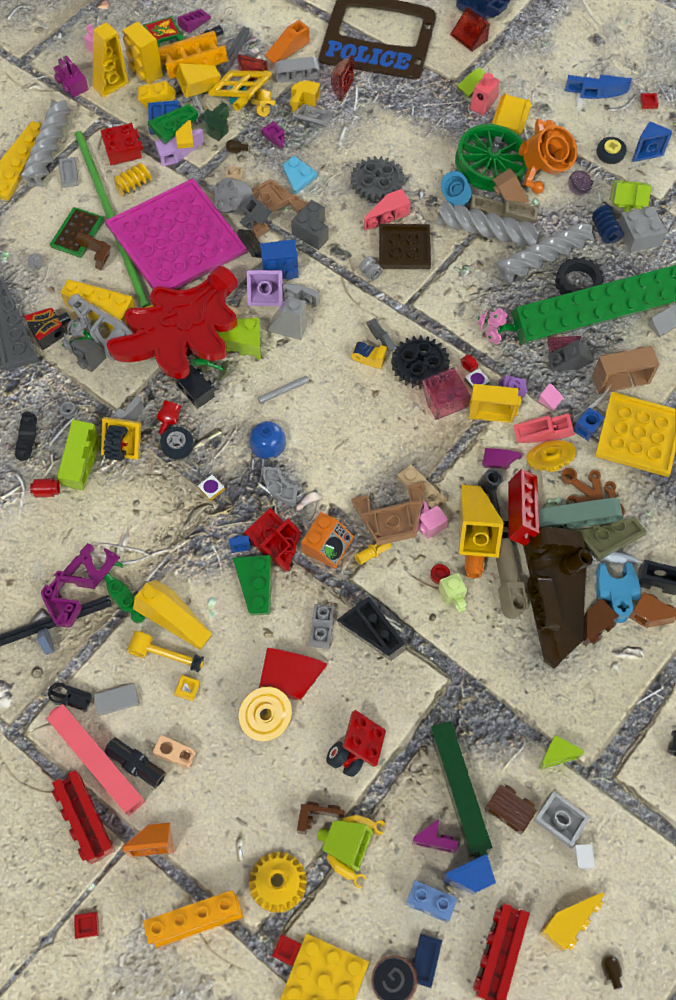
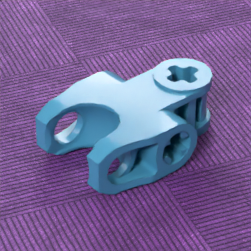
M627 562L623 566V578L621 579L611 577L608 574L605 563H599L596 569L595 590L597 600L599 601L602 598L604 601H607V604L619 616L615 621L616 623L627 621L633 611L632 600L640 599L639 579L631 562Z

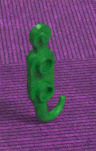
M118 561L114 565L119 566L120 568L124 567L123 564ZM108 572L104 580L106 581L109 595L122 611L131 613V619L134 623H142L145 620V616L133 610L134 595L122 581L112 577Z

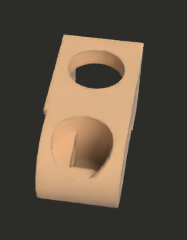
M160 735L153 750L154 757L175 763L187 769L190 768L196 754L191 748L163 735Z

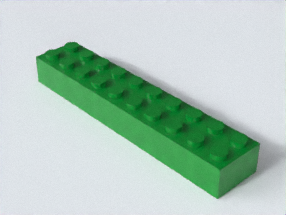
M676 265L516 307L511 311L520 345H526L676 304Z

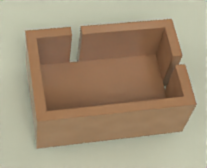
M652 346L639 347L629 351L623 350L615 354H604L599 357L592 378L598 394H603L610 385L611 387L608 392L631 388L632 384L628 377V372L634 386H642L651 383L659 367V362Z

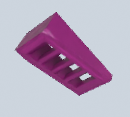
M198 9L177 18L178 26L190 34L210 20L211 16L202 9Z

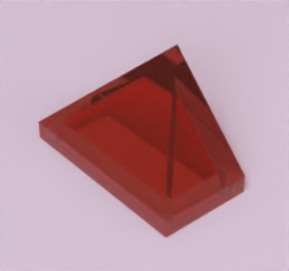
M241 54L237 55L240 71H268V61ZM251 77L247 82L254 81L258 77Z

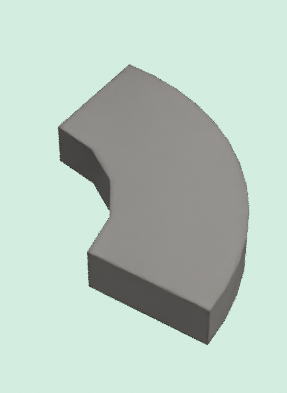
M262 466L264 484L270 494L285 504L296 506L298 486L292 485L284 479L281 468Z

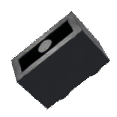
M190 364L189 375L183 379L174 378L176 386L198 409L215 398V388L210 380L206 381L199 368L196 369Z

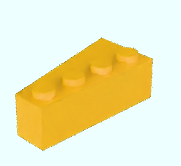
M107 22L93 29V88L103 98L129 83L118 32Z

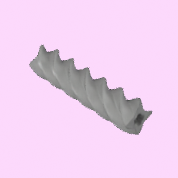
M66 100L59 102L51 101L50 108L41 125L40 133L36 137L35 145L21 174V177L26 180L30 188L33 186L44 187L41 178L49 174L46 165L54 162L51 153L59 149L56 140L64 137L61 128L69 125L66 116L73 113L67 106Z
M444 200L439 208L436 223L437 225H448L453 229H464L472 234L480 233L487 238L497 237L503 242L513 241L519 246L537 244L542 225L534 227L527 221L517 222L511 217L501 219L495 213L484 214L479 209L468 210L460 204L452 206Z
M583 222L572 225L565 231H560L550 238L543 239L538 244L527 247L524 251L517 252L507 259L500 260L496 263L499 270V279L511 284L516 275L525 277L530 268L539 270L544 261L553 263L558 254L569 255L572 247L582 249L586 240L595 241L592 235V225Z

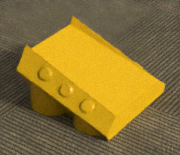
M507 93L503 94L499 100L492 124L504 126L521 135L529 116L531 102L529 99L518 98Z

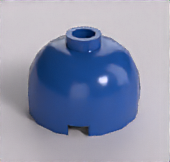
M263 421L252 428L249 435V445L252 453L259 458L268 459V457L273 456L276 458L283 453L286 447V436L283 429L277 423Z

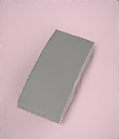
M295 284L283 285V297L285 299L291 297L306 301V304L317 307L320 303V293L311 288Z
M134 397L132 402L127 404L125 411L118 408L110 418L134 421L144 410L142 401Z
M314 604L309 647L329 649L334 606Z

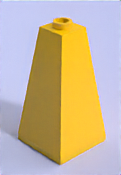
M461 485L459 500V555L499 558L504 525L503 520L481 486Z

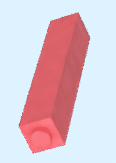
M63 704L51 710L46 719L128 816L132 815L146 801Z

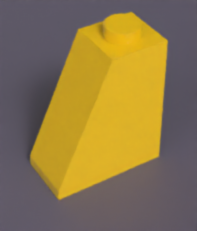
M179 63L176 78L184 97L188 98L210 91L220 81V73L215 65Z

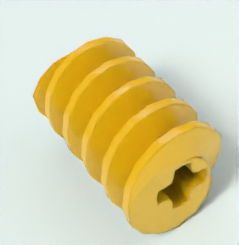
M138 163L137 167L132 166L131 170L127 169L125 172H121L120 176L115 175L114 182L120 195L124 196V190L129 194L130 187L135 191V184L140 188L141 181L146 185V178L150 182L152 178L147 168L142 163Z

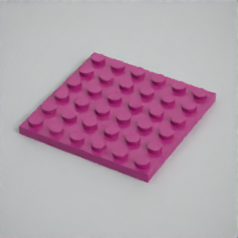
M193 178L105 221L108 229L152 289L158 286L177 289L214 270L217 266H222L247 253V247Z

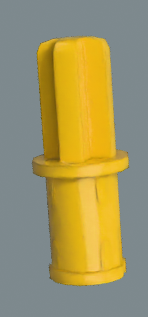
M377 543L369 544L368 548L354 554L356 562L362 565L372 558L376 559L379 554L390 549L392 546L391 543L379 546Z

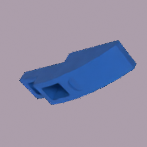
M600 74L599 79L568 75L565 92L580 93V98L585 99L616 97L628 93L632 78Z

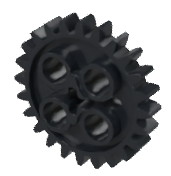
M420 335L419 339L413 336L411 341L406 338L405 343L400 341V345L396 346L397 349L392 353L391 364L392 370L395 371L394 376H399V381L405 380V386L412 383V388L418 385V388L421 389L422 385H425L428 389L429 384L435 386L436 381L441 383L442 378L446 377L450 364L449 354L446 353V348H441L442 343L435 344L436 339L429 341V336L425 340L422 335Z

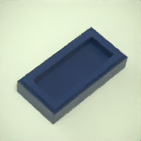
M423 934L419 935L413 967L417 973V984L432 988L442 940Z

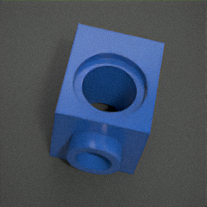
M589 407L576 422L574 432L589 441L599 430L605 417Z

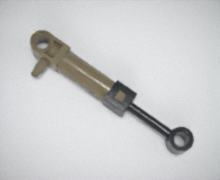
M492 468L488 469L478 480V486H481L483 491L489 494L490 502L501 517L496 490L502 483L503 476L498 470ZM503 521L499 558H496L501 583L498 592L502 613L509 619H516L527 610L530 596L525 591L524 582L519 581L512 546L513 540L509 539V521Z

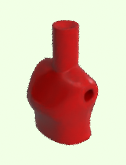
M163 400L162 408L157 414V419L162 422L158 434L162 435L169 425L177 424L182 408L181 405Z

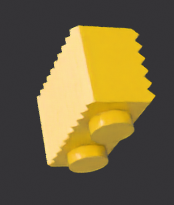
M166 80L150 85H139L138 101L146 109H148V103L176 100V91Z

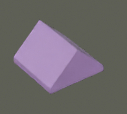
M247 270V306H281L283 304L282 270Z

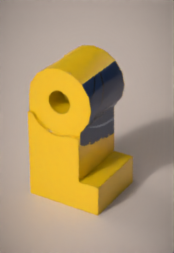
M359 341L355 343L351 358L361 364L382 369L387 355V347L382 345L375 347Z

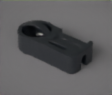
M60 682L54 683L48 689V697L53 704H63L65 707L67 705L79 710L83 709L84 713L88 711L92 701L91 693ZM57 687H63L67 693L64 695L53 690ZM51 695L62 698V700H54Z

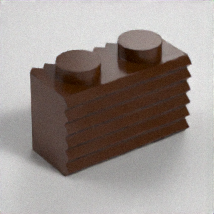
M500 784L485 810L522 835L538 810L534 808V803L529 799L523 798L522 800L515 795L516 791L512 787Z

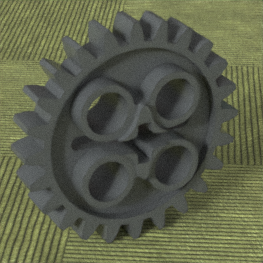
M374 156L371 160L370 157H367V161L362 159L361 164L356 163V167H353V172H351L352 189H355V194L360 193V198L366 196V201L372 198V202L375 199H378L380 202L387 194L402 189V186H404L403 169H399V164L395 165L394 160L389 162V158L383 160L382 156L379 159Z

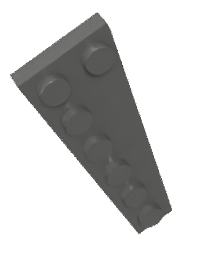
M0 278V356L2 367L5 371L40 361L4 278Z

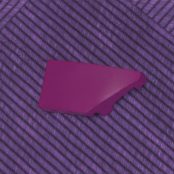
M272 121L261 130V133L274 145L283 149L285 130H282Z
M485 448L482 465L484 468L504 467L507 470L510 468V464L522 458V454L505 449Z

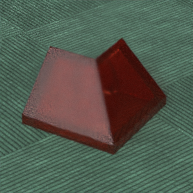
M466 7L450 35L473 52L488 41L490 23L486 18L471 8Z
M353 55L338 62L331 73V87L340 102L344 100L354 82L355 56Z

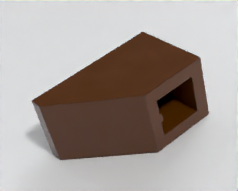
M602 598L588 609L584 615L583 645L585 647L590 643L596 644L602 638L601 634L605 630L610 632L617 625L615 621L619 616Z

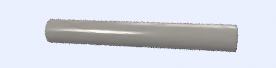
M307 375L258 397V401L262 404L308 383L309 378Z

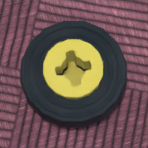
M606 137L599 142L596 151L598 158L604 163L616 164L624 159L627 149L621 139Z

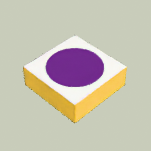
M213 475L198 485V489L209 501L225 490L224 486Z

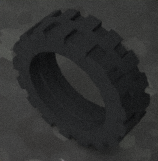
M573 257L570 260L569 258L560 265L555 279L557 290L559 289L561 295L587 289L577 288L568 283L565 276L573 271H581L589 275L593 280V284L590 287L602 285L604 280L602 269L600 270V266L597 263L594 264V261L590 259Z

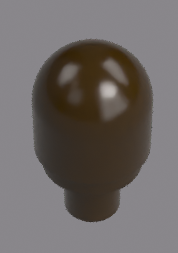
M228 140L226 150L230 153L238 154L241 151H248V145L241 144L239 140Z
M614 955L604 956L601 961L604 976L607 980H611L614 990L623 988L620 977L623 975L619 960Z

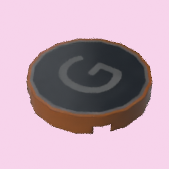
M394 955L385 957L373 969L371 978L373 991L379 1000H411L417 990L416 970L403 957Z

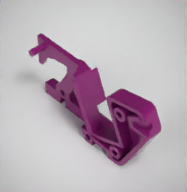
M87 543L79 552V556H76L64 571H57L54 574L55 579L49 586L45 585L42 588L41 596L56 626L72 627L82 609L79 601L61 599L60 589L64 584L74 583L77 587L95 589L120 559V556L104 548L106 560L98 571L90 555L95 548ZM83 564L88 571L89 579L72 575Z

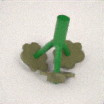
M200 357L191 360V365L201 367L204 373L210 370L213 371L215 368L218 369L220 380L230 373L229 360L223 361L221 366L216 365L218 360L211 361Z

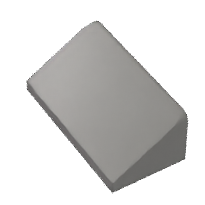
M676 304L650 319L648 325L659 337L676 328Z

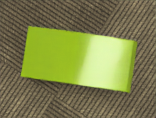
M478 67L457 88L470 98L473 95L475 86L486 72L481 67Z

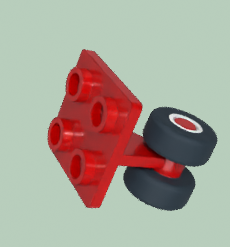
M357 710L352 711L344 742H337L330 748L326 757L327 764L333 768L344 766L343 774L350 777L358 774L362 768L363 761L373 767L377 766L386 730Z

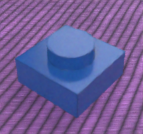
M237 535L229 539L231 553L251 550L248 536Z

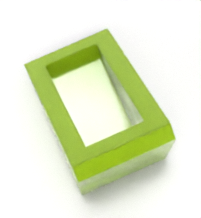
M554 735L539 765L540 770L579 759L584 754V751Z

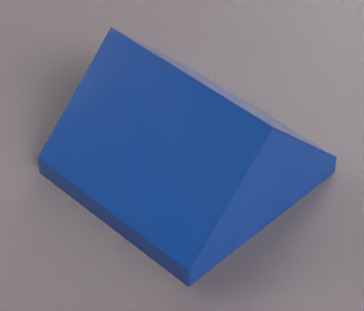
M649 121L640 135L632 161L637 162L664 156L672 131Z

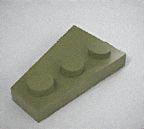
M635 517L603 526L594 525L592 528L584 530L582 528L575 529L582 532L585 547L597 561L644 537L647 532Z

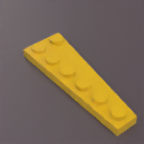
M31 121L1 158L0 199L7 201L11 199L22 178L21 174L35 145L36 137L40 133L42 123Z

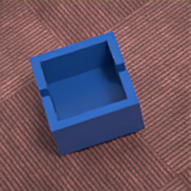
M295 239L260 243L263 270H282L283 280L299 278Z

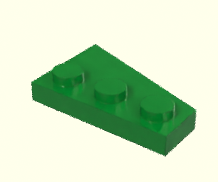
M189 103L148 121V127L166 144L176 136V131L188 120H191V123L198 118V112Z

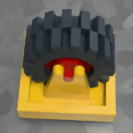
M104 417L102 419L101 455H105V458L110 460L123 461L124 458L138 460L140 458L141 422Z

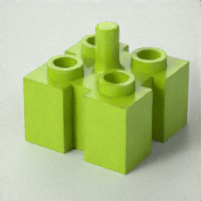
M612 180L609 200L616 207L624 208V213L631 211V207L643 209V206H649L652 185L645 182Z

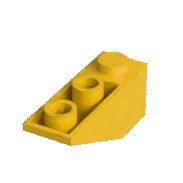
M601 892L553 914L540 934L561 952L566 951L567 948L571 950L578 941L576 938L580 930L584 932L591 923L589 917L592 912L597 913L603 906L604 902L601 899L605 894Z

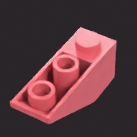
M403 189L387 194L364 217V231L379 226V224L390 223L393 220L410 214L411 203Z

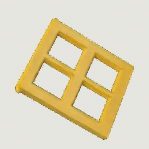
M229 70L208 94L209 96L252 97L270 78L272 72ZM232 77H242L239 81H229ZM251 77L260 78L258 82H247ZM223 86H233L231 90H220ZM242 86H252L249 91H238Z

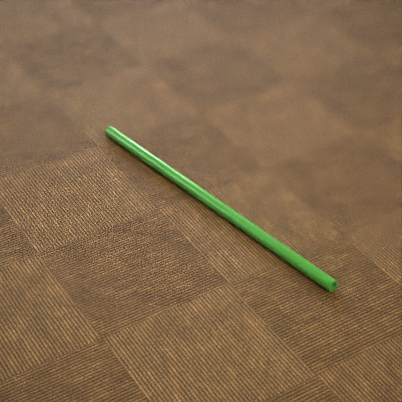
M77 131L75 137L108 220L114 217L115 214L82 131ZM116 240L141 308L150 306L134 263Z

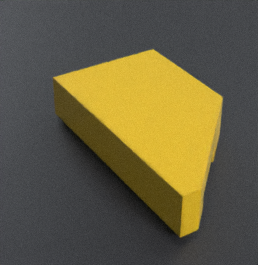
M188 120L176 131L178 149L194 147L191 120Z

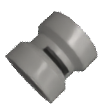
M371 256L361 261L359 269L366 273L370 281H374L382 274L383 269L379 264L375 263L376 261Z

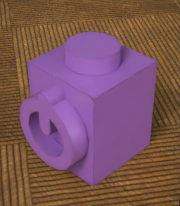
M508 375L499 379L498 386L518 388V396H521V399L525 397L527 392L526 380Z

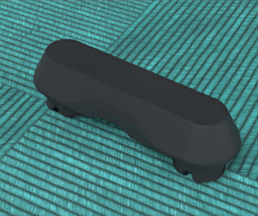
M29 411L22 414L15 448V457L21 461H27L30 458L36 438L37 417Z

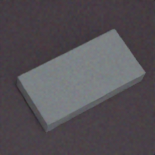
M75 157L59 159L62 188L79 186Z
M135 684L94 694L98 716L140 705Z

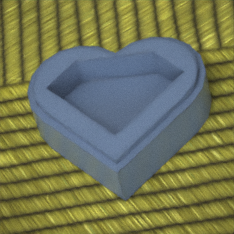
M48 629L39 630L37 641L46 655L54 653V646Z

